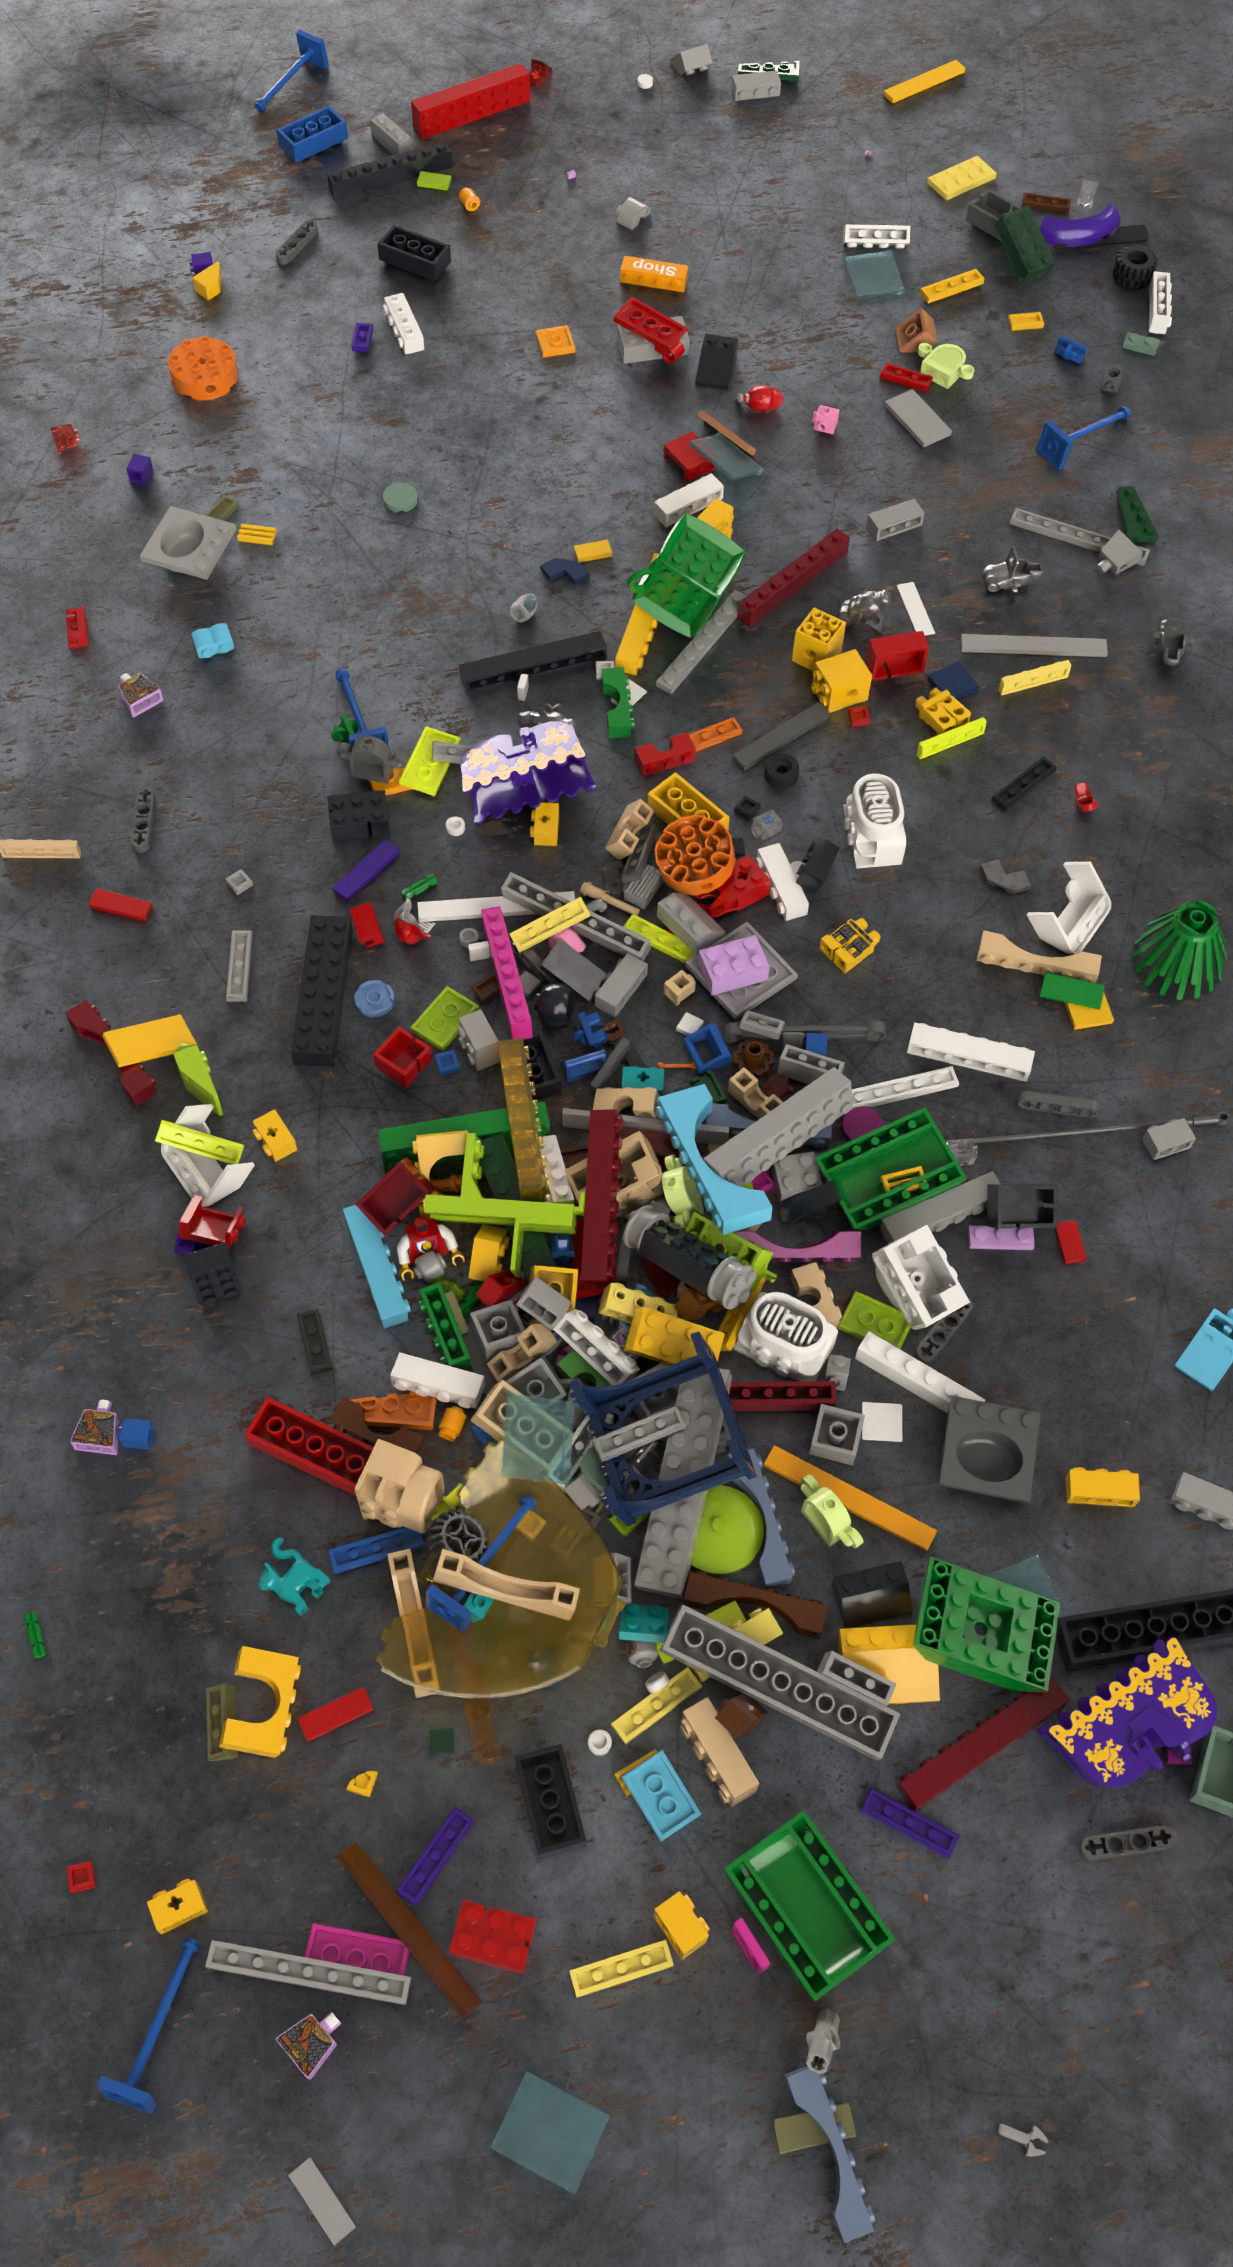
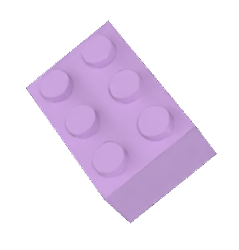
M756 935L699 950L698 965L711 996L768 980L770 966Z

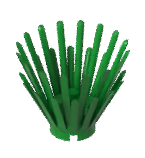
M1197 900L1195 904H1189L1190 901H1187L1180 908L1157 916L1158 919L1146 925L1154 926L1147 929L1135 942V944H1139L1161 930L1134 952L1132 959L1148 950L1167 934L1135 969V972L1139 973L1146 965L1151 966L1168 947L1145 981V985L1149 986L1158 973L1160 977H1163L1173 962L1159 992L1161 996L1165 995L1178 968L1174 980L1176 984L1180 983L1177 1000L1183 998L1194 959L1191 984L1195 985L1194 998H1199L1204 952H1206V979L1209 992H1212V945L1217 977L1221 981L1222 967H1224L1222 954L1224 959L1227 960V953L1224 947L1227 945L1218 925V919L1215 917L1216 910L1210 904L1201 900Z

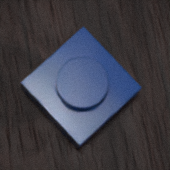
M454 1050L434 1055L440 1076L460 1071Z

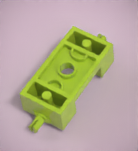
M698 1212L693 1213L685 1231L696 1235L702 1242L711 1244L715 1250H717L719 1245H723L724 1254L730 1257H737L743 1266L750 1265L753 1267L757 1275L750 1291L755 1292L762 1278L767 1279L771 1283L775 1281L773 1278H777V1275L767 1270L773 1252L757 1243L744 1239L734 1232L722 1235L719 1227H715L711 1217Z

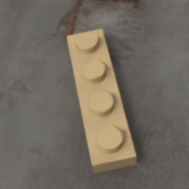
M0 840L2 858H80L81 856L77 840Z

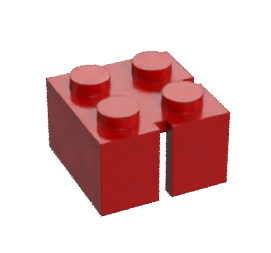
M400 1026L373 1054L375 1067L406 1088L419 1076L418 1071L422 1072L433 1060L431 1047L418 1038L414 1040V1036Z

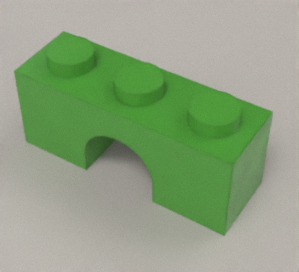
M574 1349L557 1364V1372L564 1379H588L595 1384V1387L612 1386Z

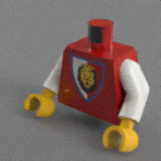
M422 1216L416 1218L415 1224L408 1225L405 1228V1235L401 1237L397 1244L399 1264H402L399 1275L404 1281V1273L409 1272L411 1279L414 1278V1272L408 1267V1263H410V1266L414 1265L415 1259L428 1251L439 1252L441 1256L450 1254L449 1251L451 1250L453 1265L457 1266L454 1259L458 1256L462 1258L463 1263L465 1262L463 1253L457 1249L459 1246L453 1232L442 1224L438 1225L435 1219L427 1220Z

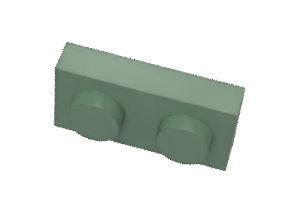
M1127 332L1123 348L1155 356L1160 340Z

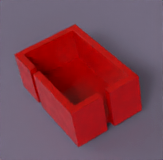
M910 632L870 639L865 665L872 674L871 681L888 677L883 662H885L891 678L924 672L929 651V645L924 632Z
M463 1900L449 1953L454 1957L524 1975L530 1952L529 1947H525V1942L527 1946H531L537 1924L536 1919L493 1907L486 1911L485 1905Z

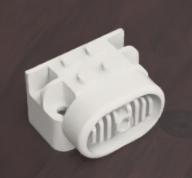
M882 774L865 775L856 782L853 794H850L847 797L846 804H843L845 815L844 828L849 833L847 835V842L852 847L856 869L901 865L906 848V836L903 826L904 807L899 787L888 776Z
M928 1225L897 1239L872 1254L879 1285L893 1306L902 1312L913 1330L928 1327L970 1302L957 1280L958 1276L955 1269L949 1265L946 1260L947 1255L945 1251L939 1247Z
M760 1292L744 1319L733 1350L755 1360L762 1367L768 1366L774 1369L780 1376H788L798 1382L816 1381L835 1345L838 1330L826 1321L824 1315L818 1309L785 1293Z

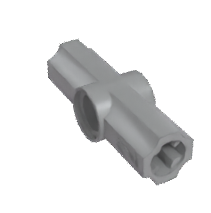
M828 2008L820 2011L814 2031L808 2032L806 2037L809 2047L806 2064L810 2071H815L818 2074L827 2072L833 2051L840 2048V2039L837 2033L840 2018L837 2012L830 2011Z

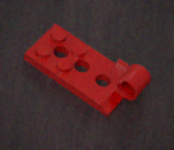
M631 297L614 315L613 321L654 344L655 351L662 354L663 359L668 364H674L685 352V348L679 340L688 331V328L636 298Z

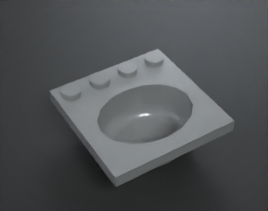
M170 506L140 554V559L142 562L164 567L176 573H185L207 580L234 535L236 524Z

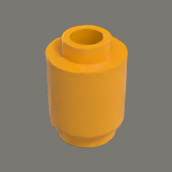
M463 188L460 191L459 199L468 211H475L480 205L477 195L470 188Z
M457 1406L446 1408L438 1427V1435L441 1438L455 1441L456 1437H459L467 1417L464 1414V1410Z

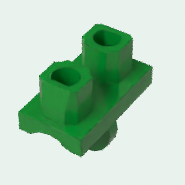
M341 715V723L334 727L331 737L335 742H343L350 745L348 736L357 733L359 728L356 720H348L346 715Z

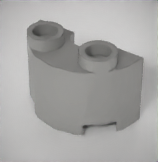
M628 197L623 205H619L616 210L618 215L617 223L633 230L639 224L641 218L645 219L651 213L650 208L646 204Z

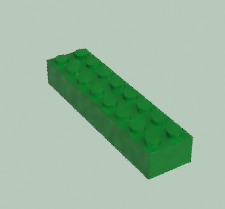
M545 1101L379 1129L378 1135L385 1172L390 1171L405 1158H408L414 1165L415 1162H419L418 1154L413 1152L412 1141H417L416 1135L468 1130V1133H476L478 1139L483 1141L502 1133L509 1150H522L526 1147L534 1146L535 1137L550 1135V1123ZM465 1154L440 1158L433 1165L450 1160L460 1161L465 1157Z

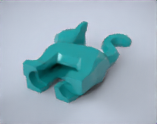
M279 1537L272 1542L271 1553L274 1557L281 1560L292 1558L294 1564L284 1577L281 1578L276 1569L266 1562L258 1587L261 1590L274 1591L282 1600L292 1603L296 1607L295 1612L302 1616L308 1610V1607L300 1593L308 1587L312 1590V1596L318 1599L324 1593L323 1588L331 1580L321 1570L313 1567L306 1561L300 1552L294 1549L281 1550L280 1546L284 1539Z

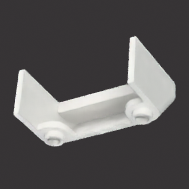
M1065 862L1063 864L1071 878L1065 890L1070 902L1058 919L1054 912H1028L1027 914L1039 938L1068 955L1082 952L1111 910V899L1091 862Z
M213 1105L185 1106L175 1124L211 1134L205 1120L212 1111ZM163 1143L161 1146L163 1158L191 1199L194 1195L202 1197V1207H208L238 1190L255 1166L253 1162L227 1165L223 1170L215 1159Z

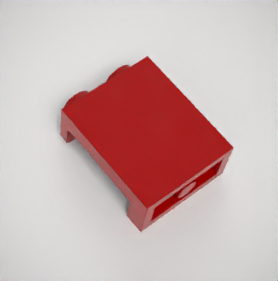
M693 431L664 445L663 457L665 459L671 457L684 471L683 479L687 483L714 470L716 467V455Z
M194 1195L180 1220L179 1238L211 1246L226 1242L229 1250L232 1243L238 1240L239 1229L244 1228L246 1216H243L244 1208L239 1207L236 1214L202 1207V1197Z

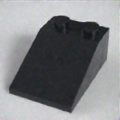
M705 334L695 384L723 389L729 388L737 356V338Z

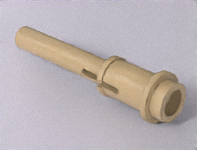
M584 882L580 889L583 896L587 895L596 900L602 899L619 909L637 916L640 912V909L606 894L607 891L592 885L591 882Z

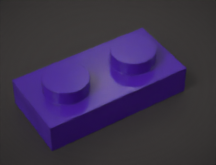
M356 322L351 345L352 351L369 352L373 324Z

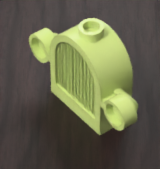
M921 343L919 345L918 355L925 358L922 361L920 373L932 376L933 382L949 389L959 377L966 380L973 377L974 367L964 365L966 354L959 346L942 344L932 350V346L928 343Z
M673 1154L665 1157V1165L668 1171L662 1174V1186L667 1203L676 1214L674 1218L675 1223L685 1231L693 1213L704 1214L702 1197L698 1195L696 1190V1183L688 1175V1167L683 1166L680 1158Z
M811 1474L802 1478L801 1491L807 1499L804 1500L801 1512L827 1545L831 1547L840 1539L845 1546H852L855 1549L863 1544V1539L859 1532L851 1527L850 1516L840 1499L827 1487L820 1489L818 1482Z

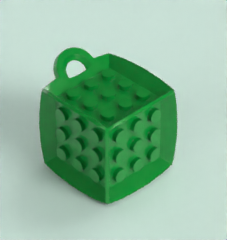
M684 513L670 531L657 558L649 567L634 572L628 578L627 585L629 590L634 592L633 601L645 612L678 633L693 638L705 625L720 597L734 579L745 556V551L719 530L692 515ZM643 576L640 583L637 584V580Z

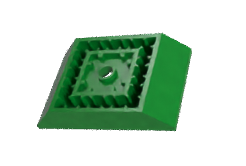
M930 1556L928 1558L913 1646L926 1661L1011 1691L1047 1692L1060 1602ZM975 1625H979L983 1628V1636L978 1635L974 1629Z

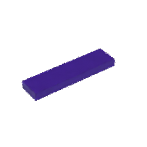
M384 839L333 887V892L349 902L400 853V849Z
M870 1788L860 1809V1812L947 1859L950 1858L960 1836L873 1788Z
M454 1807L402 1881L396 1893L417 1907L475 1821Z

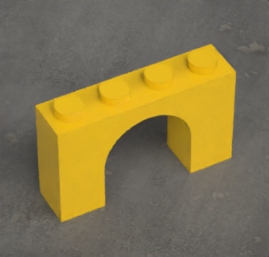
M468 1130L416 1135L417 1141L412 1142L413 1152L418 1154L419 1162H415L416 1168L420 1171L417 1175H424L431 1183L429 1177L430 1170L437 1160L446 1156L465 1154ZM435 1190L432 1194H430V1195L457 1196V1197H460V1196H461V1195H444V1194L438 1192L437 1190ZM424 1200L423 1204L419 1205L420 1217L422 1216L429 1220L430 1214L424 1212Z
M245 1646L241 1647L238 1651L234 1675L258 1679L268 1684L275 1694L276 1708L271 1719L262 1723H249L228 1718L223 1723L219 1747L276 1758L280 1752H284L287 1737H283L285 1727H289L292 1715L288 1713L290 1703L293 1704L296 1696V1689H293L294 1680H298L301 1665H297L299 1657Z

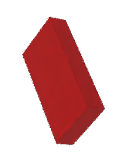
M1076 1220L1058 1223V1228H1054L1064 1264L1085 1262L1087 1258Z

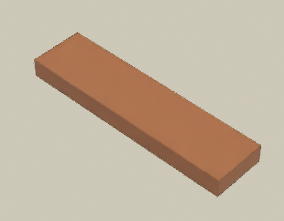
M700 410L697 416L752 456L755 454V448L709 414Z

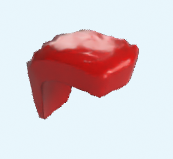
M1082 782L1075 785L1077 807L1083 812L1096 809L1098 807L1097 801L1091 795L1087 784Z

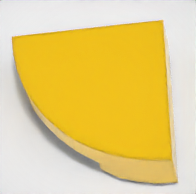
M367 1771L356 1776L349 1782L346 1788L347 1791L370 1798L378 1772Z

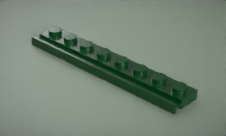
M500 1133L498 1136L481 1141V1145H484V1156L480 1158V1162L495 1199L530 1201L503 1134ZM506 1225L513 1241L514 1226ZM524 1231L521 1264L529 1282L532 1266L557 1267L543 1232Z

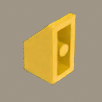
M219 262L214 263L193 277L195 291L205 299L210 300L221 293L222 274Z

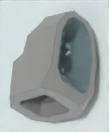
M532 593L520 596L510 607V615L513 620L520 623L528 620L537 609V598Z

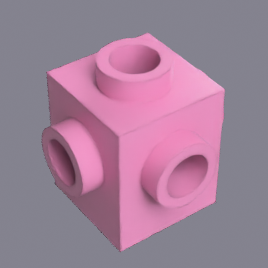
M820 405L818 411H814L812 422H815L814 430L834 434L838 423L839 409Z

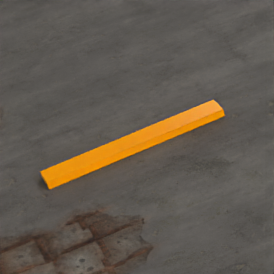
M775 1445L764 1463V1467L800 1486L802 1485L801 1479L811 1474L818 1482L820 1489L822 1487L830 1489L840 1499L847 1511L925 1552L928 1551L938 1531Z

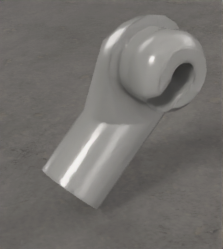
M597 899L587 904L586 908L592 912H595L597 909L599 912H603L606 910L607 904L603 902L604 900Z

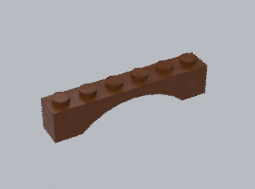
M702 1571L690 1572L683 1605L706 1611L712 1607L733 1601L755 1604L767 1609L769 1608L770 1611L779 1615L792 1627L796 1634L820 1639L827 1606L822 1605L821 1601L814 1599L809 1601L801 1600L799 1596L794 1594H786V1596L777 1594L776 1590L770 1588L757 1589L754 1588V1585L746 1582H741L740 1584L733 1583L731 1579L726 1577H718V1579L709 1577V1574Z

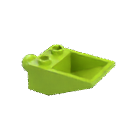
M180 1044L177 1052L173 1054L186 1090L203 1104H212V1111L222 1116L223 1111L209 1075L211 1070L205 1052H200L197 1045Z

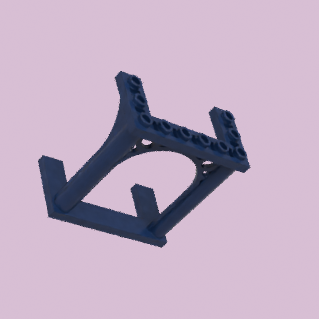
M699 1331L690 1334L697 1353L696 1356L645 1376L605 1387L585 1386L579 1378L570 1381L572 1387L569 1390L573 1403H577L580 1410L583 1409L586 1416L589 1415L591 1423H588L590 1433L598 1438L610 1433L607 1429L617 1430L622 1428L633 1408L647 1397L708 1373L710 1375L732 1438L727 1440L732 1458L669 1481H655L639 1475L628 1464L624 1454L604 1461V1464L601 1465L602 1472L605 1478H609L611 1484L603 1488L605 1496L602 1497L607 1510L611 1511L613 1516L616 1515L618 1520L623 1521L627 1526L635 1524V1518L732 1480L746 1476L748 1480L757 1477L715 1354ZM623 1405H626L625 1410L622 1412L616 1408L617 1406L621 1408ZM606 1414H617L619 1422L613 1425L606 1423ZM623 1471H628V1478L625 1479L624 1474H622ZM633 1480H639V1490L633 1495L628 1494L629 1484ZM646 1485H651L653 1489L646 1490L647 1493L644 1494Z

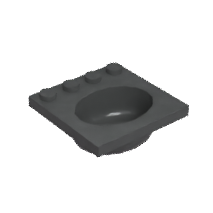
M951 1396L938 1485L1029 1503L1041 1413Z

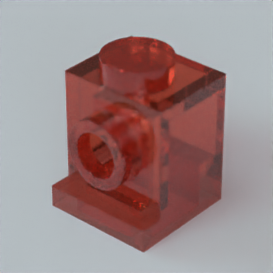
M71 423L50 428L58 453H61L63 449L78 445L77 440H80L77 429L73 430Z

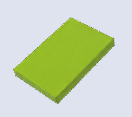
M446 986L410 1027V1031L439 1050L444 1051L458 1035L459 1018L478 1011L479 1005Z
M855 1290L837 1329L861 1340H864L867 1333L871 1332L901 1350L911 1326L909 1322L907 1323L900 1310Z

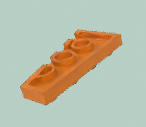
M410 1391L409 1394L397 1395L393 1393L381 1398L372 1396L351 1399V1401L365 1408L367 1426L433 1430L437 1398L424 1397Z

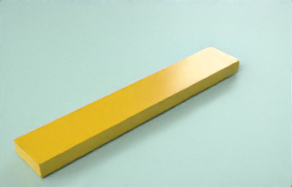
M954 60L884 90L883 96L893 104L965 73V67L957 60Z

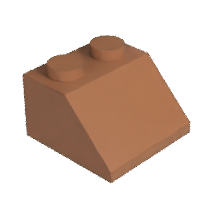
M922 308L895 327L901 353L918 352L921 343H928L933 347L938 342L934 320Z

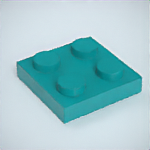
M635 1603L623 1605L621 1609L619 1639L663 1643L667 1635L669 1608L657 1605H638Z

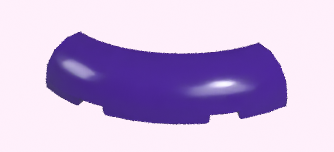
M1110 204L1098 214L1083 219L1067 220L1046 215L1038 230L1036 241L1055 246L1056 243L1066 244L1067 247L1093 244L1101 241L1102 237L1110 236L1120 226L1121 217L1118 210Z

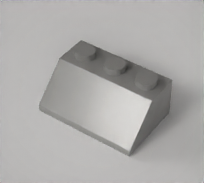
M672 893L658 902L657 917L695 955L699 953V950L705 949L726 934L688 894Z
M544 1355L505 1380V1382L543 1411L567 1395L556 1372Z

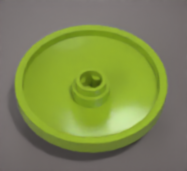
M719 1485L707 1491L691 1564L692 1569L705 1572L709 1576H729L742 1571L754 1561L763 1542L764 1525L760 1511L747 1495L735 1488Z

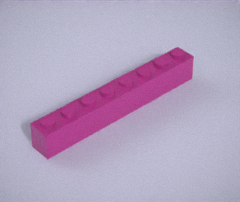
M501 906L481 909L483 929L486 941L489 944V952L512 1041L533 1038L532 1022Z

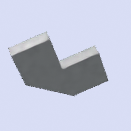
M999 860L980 865V870L987 884L999 886L1010 894L1031 889V884L1025 871L1006 875Z

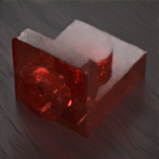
M774 1073L760 1090L768 1098L774 1093L781 1100L788 1091L792 1092L793 1088L790 1086L791 1081L784 1074L779 1076Z

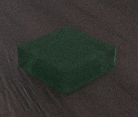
M453 1727L429 1729L430 1755L455 1754Z

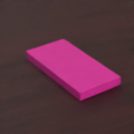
M312 1923L305 1957L405 1976L410 1951L400 1939Z

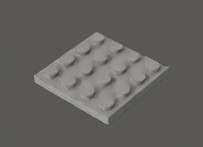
M748 922L709 946L713 947L756 935L770 966L768 980L713 995L735 1020L744 1015L746 1010L750 1011L798 978V974ZM698 953L687 960L685 966L709 991L698 965Z

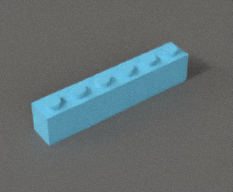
M356 1205L344 1208V1217L383 1328L409 1321L408 1312H411L408 1300H403L401 1296L404 1293L401 1281L396 1282L394 1276L397 1274L394 1262H389L388 1256H391L388 1245H383L381 1238H384V1235Z

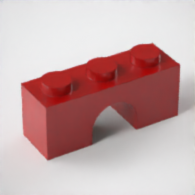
M683 733L670 737L669 751L666 752L658 751L653 743L636 747L634 760L642 777L695 761L696 748L688 733Z

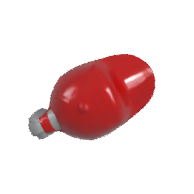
M755 385L745 395L738 393L735 400L738 403L745 402L754 412H767L781 406L783 395L776 388Z
M407 899L396 910L393 921L395 923V933L399 941L413 945L422 938L430 939L431 935L424 934V929L419 927L418 921L410 913L412 907L411 900Z

